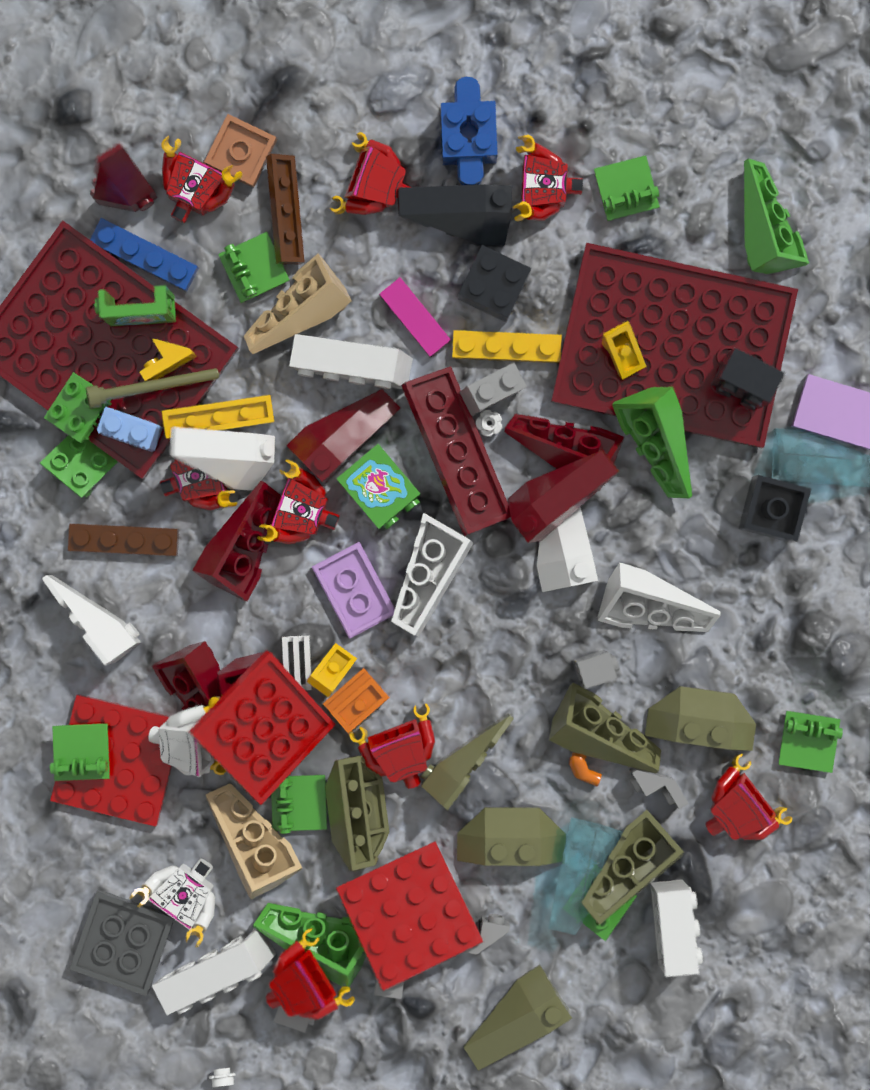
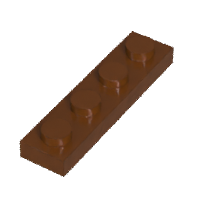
M271 153L266 156L276 264L300 265L305 263L295 155Z
M69 524L68 551L178 556L179 529Z

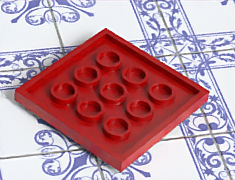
M266 650L188 732L257 803L262 805L336 724L274 655Z
M77 694L69 725L108 723L110 779L55 781L50 801L156 827L159 822L172 766L162 761L160 745L149 741V732L154 726L161 727L170 716Z
M436 841L336 887L339 898L382 992L483 943L482 937Z

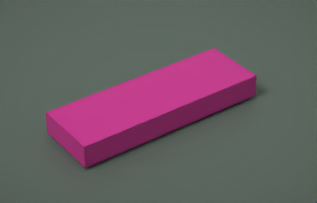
M401 277L379 293V296L430 358L451 342L449 336Z

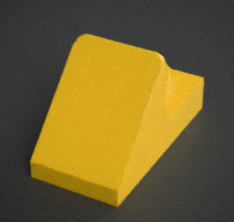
M628 321L603 334L602 345L610 353L617 373L622 380L647 367Z
M153 339L163 358L159 360L157 357L145 363V369L141 370L140 374L145 382L160 379L196 358V355L190 348Z
M335 643L306 682L329 698L357 658Z

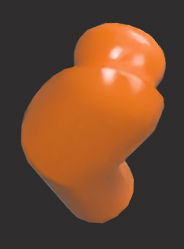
M573 752L569 758V765L574 777L597 787L602 774L588 769L585 761L586 755Z

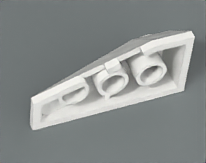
M171 428V456L193 469L205 472L211 479L223 482L229 489L252 491L274 464L275 436Z
M581 507L542 541H539L536 566L542 592L598 581Z
M619 562L608 579L598 614V621L622 628H632V624L648 625V629L656 630L658 626H673L676 631L709 632L721 614L719 610L648 571Z
M46 575L42 578L59 604L64 608H70V620L80 629L86 631V634L82 637L104 665L116 663L141 643L137 638L140 635L130 622L126 624L123 620L53 575Z

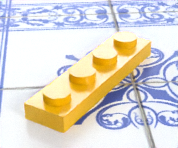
M454 330L452 359L559 363L561 359L562 335Z
M271 395L161 410L165 438H171L172 427L198 429L209 425L210 428L207 430L218 431L274 422Z

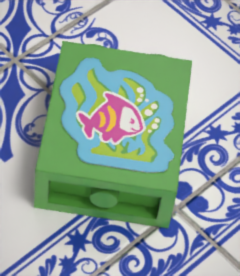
M166 285L154 286L155 303L115 305V299L108 292L99 290V298H95V311L110 326L176 322L175 296Z
M379 444L336 478L379 530L383 526L388 530L399 520L396 515L404 509L409 512L420 503L417 498L421 493Z

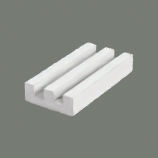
M310 635L282 637L284 668L290 673L289 642H293L295 680L304 690H312V685L308 682L301 684L299 641H304L305 677L307 681L312 674Z

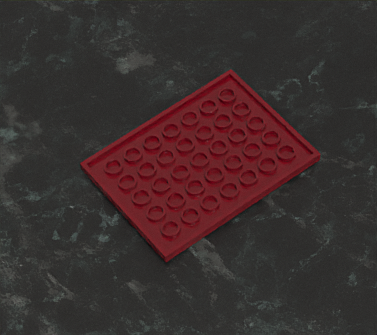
M63 220L0 305V376L46 410L50 409L73 372L92 385H97L98 388L103 387L104 389L145 382L140 374V371L145 369L144 364L157 357L159 360L163 358L153 339L190 348L196 355V358L162 378L214 368L218 369L220 376L239 350L235 344L177 302H175L176 322L110 326L95 311V298H99V290L108 292L115 299V305L155 303V288ZM217 379L111 399L110 403L112 404L108 408L163 427L158 444L153 452L103 436L98 433V426L92 425L94 430L89 436V441L141 479H145L171 443V438H165L161 410L199 405ZM97 418L95 422L99 425L101 419Z
M586 242L551 402L616 416L612 406L615 401L651 387H673L682 410L684 432L762 449L765 446L775 395L770 404L760 409L755 408V410H751L740 404L741 399L733 395L728 398L715 391L717 387L711 385L725 355L734 348L781 371L798 289ZM628 321L647 367L622 380L617 373L610 353L602 345V338L604 333Z

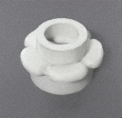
M484 410L480 413V417L476 419V427L481 431L482 435L487 437L492 436V434H498L502 429V417L498 412ZM487 421H491L492 425L488 426Z
M230 1068L213 1070L214 1075L209 1076V1079L212 1080V1087L233 1085V1076H236V1074L230 1073Z

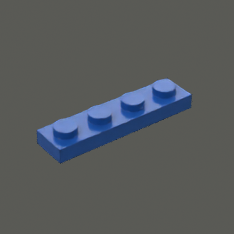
M103 218L100 219L90 238L92 242L106 252L186 292L199 269L198 266Z

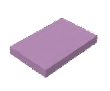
M808 374L804 381L791 427L870 450V392Z
M360 542L312 566L349 639L394 615L395 608Z

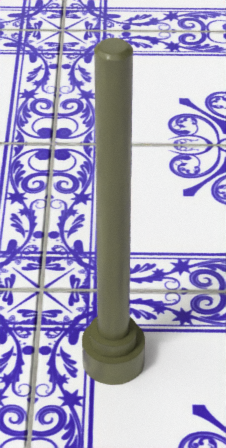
M214 368L109 389L98 388L97 385L85 387L87 401L90 409L102 407V404L107 403L106 400L215 380L219 378V371Z

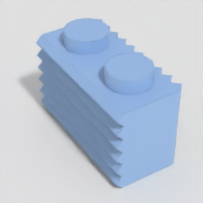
M105 407L97 431L103 436L153 452L156 449L163 427Z

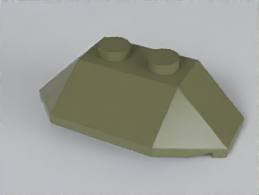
M679 686L648 708L644 735L679 743L729 750L753 751L756 723L734 693Z
M362 756L335 760L325 786L332 842L349 871L375 866L378 861L377 857L383 849L389 834L383 778L367 768L365 759Z
M484 807L457 832V861L484 866H542L566 861V833L539 807Z

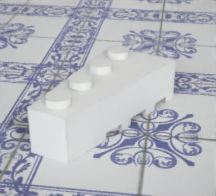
M295 334L289 366L298 371L297 375L313 378L314 374L323 375V379L339 381V378L357 385L369 383L384 389H391V387L402 389L401 385L409 381L413 358L396 348Z
M423 513L418 536H416L411 560L406 570L403 587H401L391 622L417 637L420 636L471 549L473 542L470 539Z
M254 928L244 940L241 936L231 940L230 943L220 949V953H218L217 949H214L197 960V964L193 960L162 976L152 987L166 1015L175 1011L178 1014H182L191 1009L193 1003L199 1000L201 1004L213 999L216 996L215 993L220 990L227 993L235 989L239 985L238 982L244 979L247 982H251L261 976V970L276 955L269 938Z

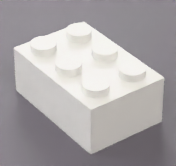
M683 880L650 883L658 965L665 977L699 974L698 965L703 964L701 948H697L696 937H700L698 920H695L693 915V909H697L695 892H692L691 887H688Z

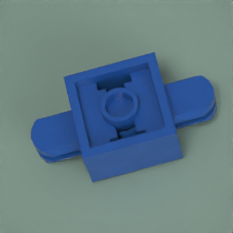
M466 76L460 78L455 84V102L441 103L443 166L457 165V176L461 185H480L484 176L483 164L497 163L495 101H481L478 81L473 77Z

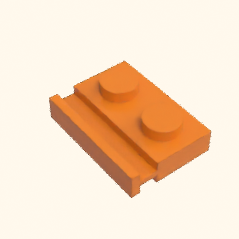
M363 668L329 697L323 705L349 734L390 697L367 670Z

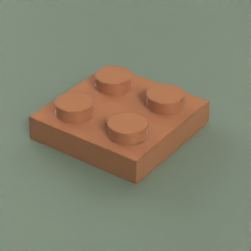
M227 114L204 163L220 172L224 168L233 165L230 171L231 176L234 177L237 172L241 171L242 178L238 181L254 188L266 164V156L271 154L277 138Z

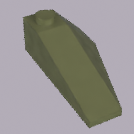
M648 810L644 811L625 828L621 838L581 903L598 924H602L684 855V851Z

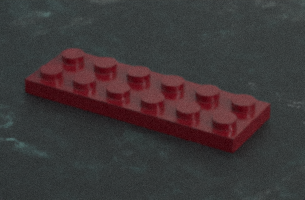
M450 366L403 383L401 385L463 536L511 518L509 504L475 422L460 394L461 389L452 367Z

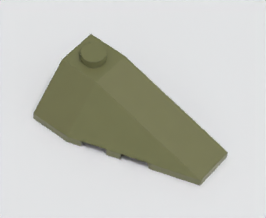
M572 683L552 719L549 741L574 753L657 773L660 767L661 749L639 730H631L621 721L622 716L616 711L611 713L601 704L603 700L595 693Z
M509 713L440 759L435 766L429 764L420 776L424 779L421 786L448 810L470 781L471 771H475L481 766L487 756V750L495 746L513 721V716Z
M540 964L513 983L511 989L497 1003L496 1008L481 1023L463 1048L479 1071L551 1033L572 1019L570 1010Z

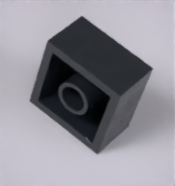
M482 245L458 294V300L507 323L530 275L531 268Z
M734 348L725 355L711 385L717 387L715 390L717 393L728 398L733 395L741 399V405L755 410V408L760 409L771 403L785 373Z
M761 475L753 476L738 529L789 543L798 542L811 488Z

